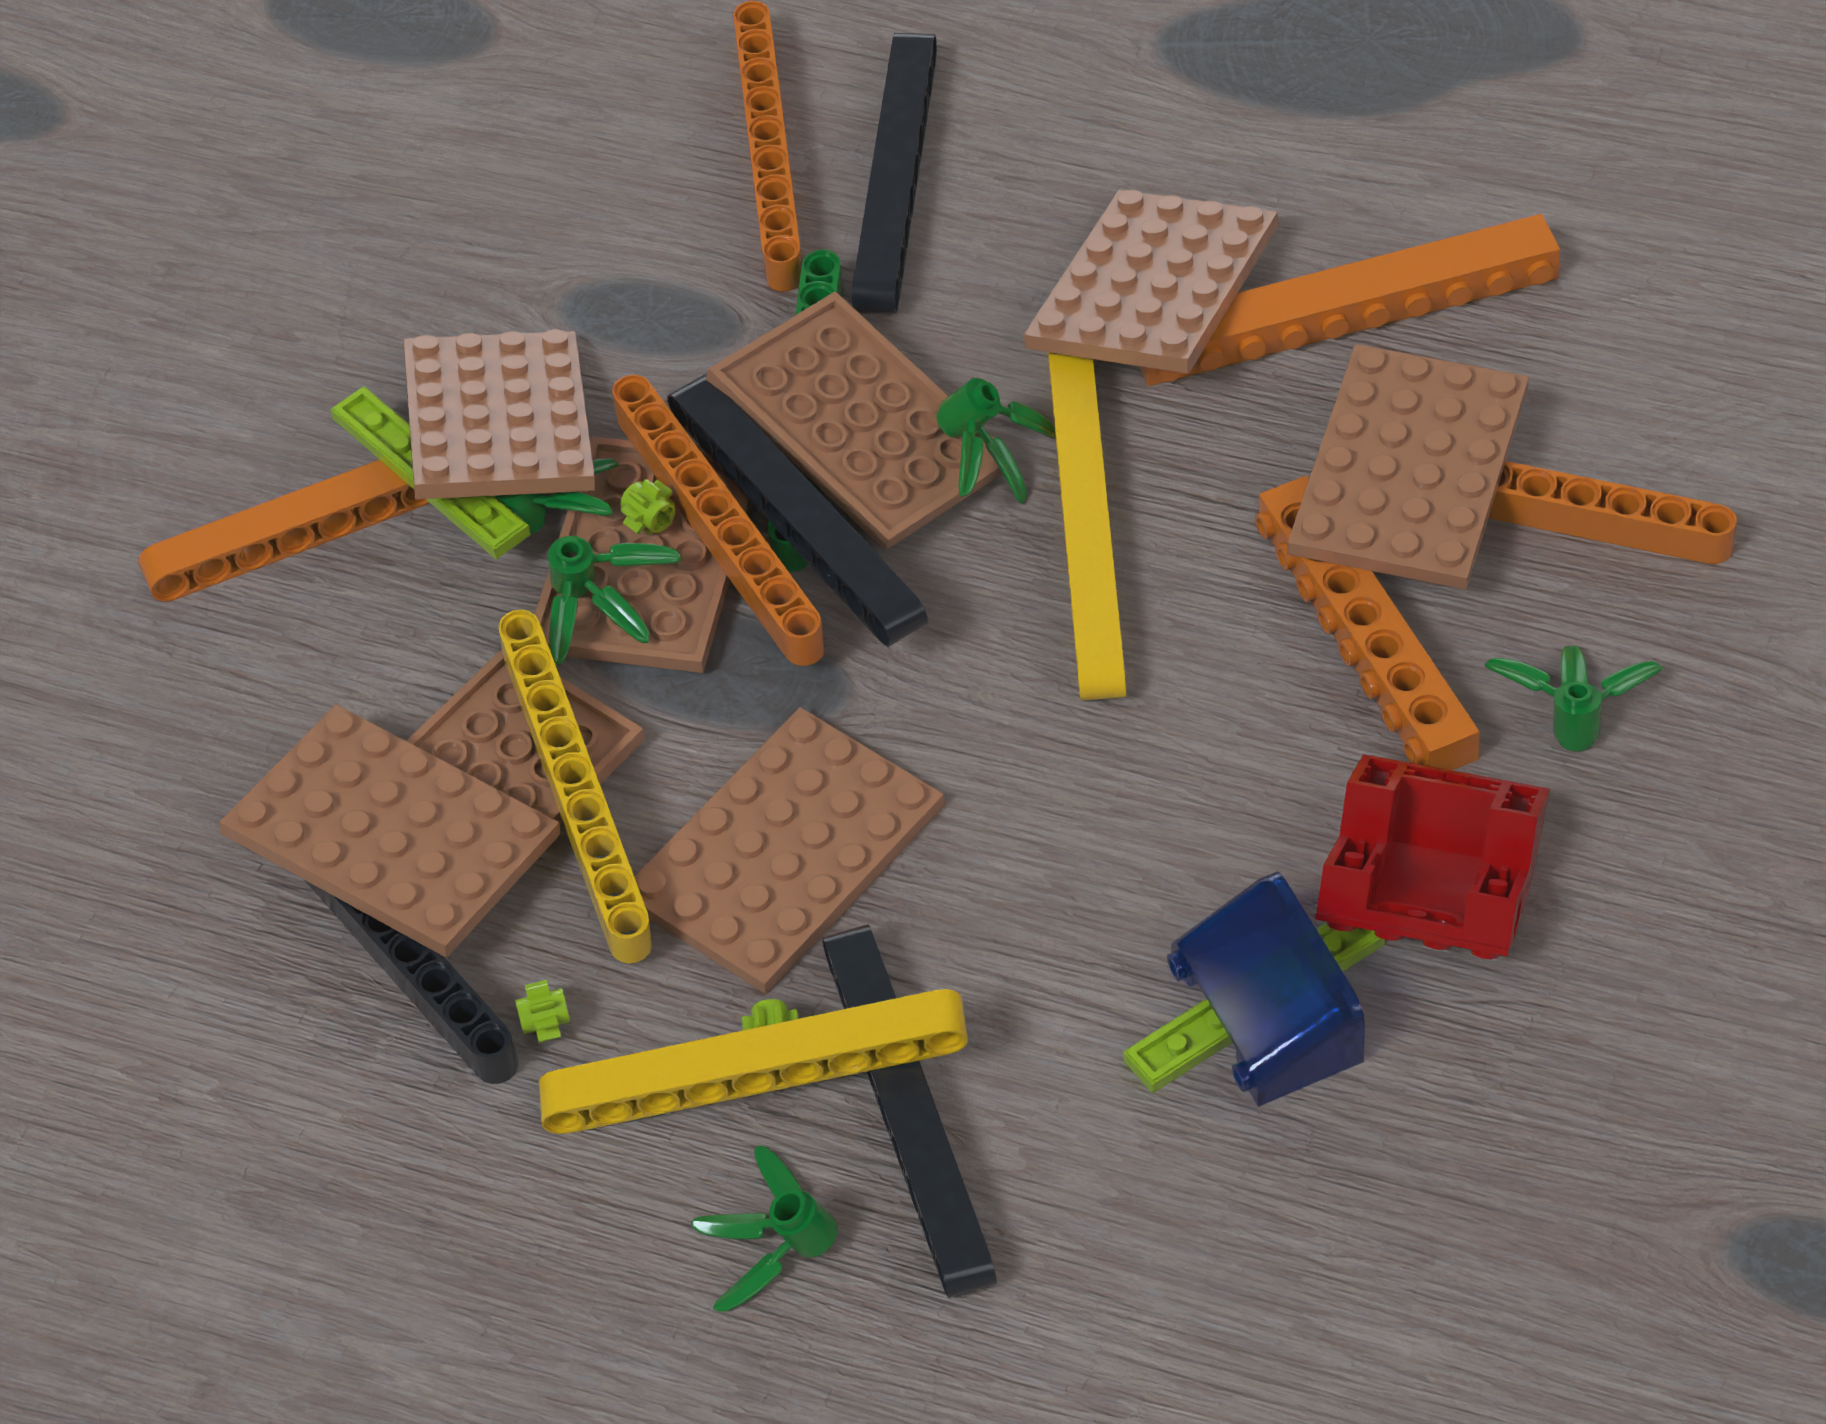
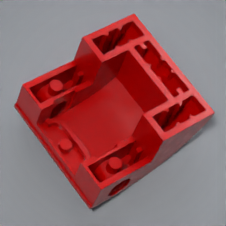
M1363 754L1347 781L1340 834L1323 864L1315 920L1325 921L1328 927L1338 931L1347 932L1353 931L1356 928L1375 931L1377 937L1384 940L1398 941L1404 937L1423 940L1422 943L1426 947L1436 950H1448L1452 946L1470 949L1472 955L1482 959H1497L1500 955L1508 957L1518 932L1533 876L1550 788Z

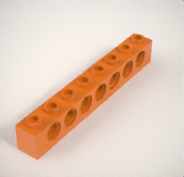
M1308 475L1259 493V513L1255 515V522L1260 535L1264 539L1270 538L1275 546L1276 556L1281 567L1285 571L1290 569L1296 578V585L1302 599L1305 602L1311 601L1316 608L1317 617L1323 631L1326 634L1332 633L1337 640L1338 649L1344 663L1347 666L1353 665L1358 672L1360 684L1365 695L1369 699L1375 698L1381 707V714L1386 727L1392 733L1396 731L1402 739L1403 748L1409 762L1455 770L1477 761L1479 757L1480 731L1373 572L1288 554V540L1309 481Z

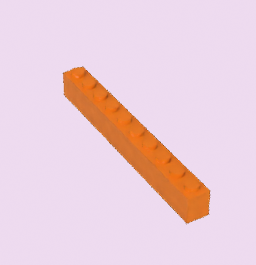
M1541 213L1242 291L1236 295L1189 374L1139 367L1147 385L1152 386L1205 371H1213L1243 361L1255 360L1259 357L1281 351L1297 349L1304 345L1338 338L1357 331L1377 328L1399 320L1419 317L1426 313L1460 306L1494 295H1502L1506 292L1532 285L1544 284L1558 279L1560 247Z

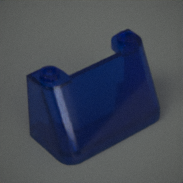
M1277 871L1257 879L1172 942L1171 953L1167 954V962L1174 978L1177 981L1184 979L1188 986L1198 984L1236 1048L1237 1063L1232 1065L1234 1079L1242 1092L1249 1090L1258 1107L1364 1062L1365 1018L1360 1001L1288 882L1280 872Z

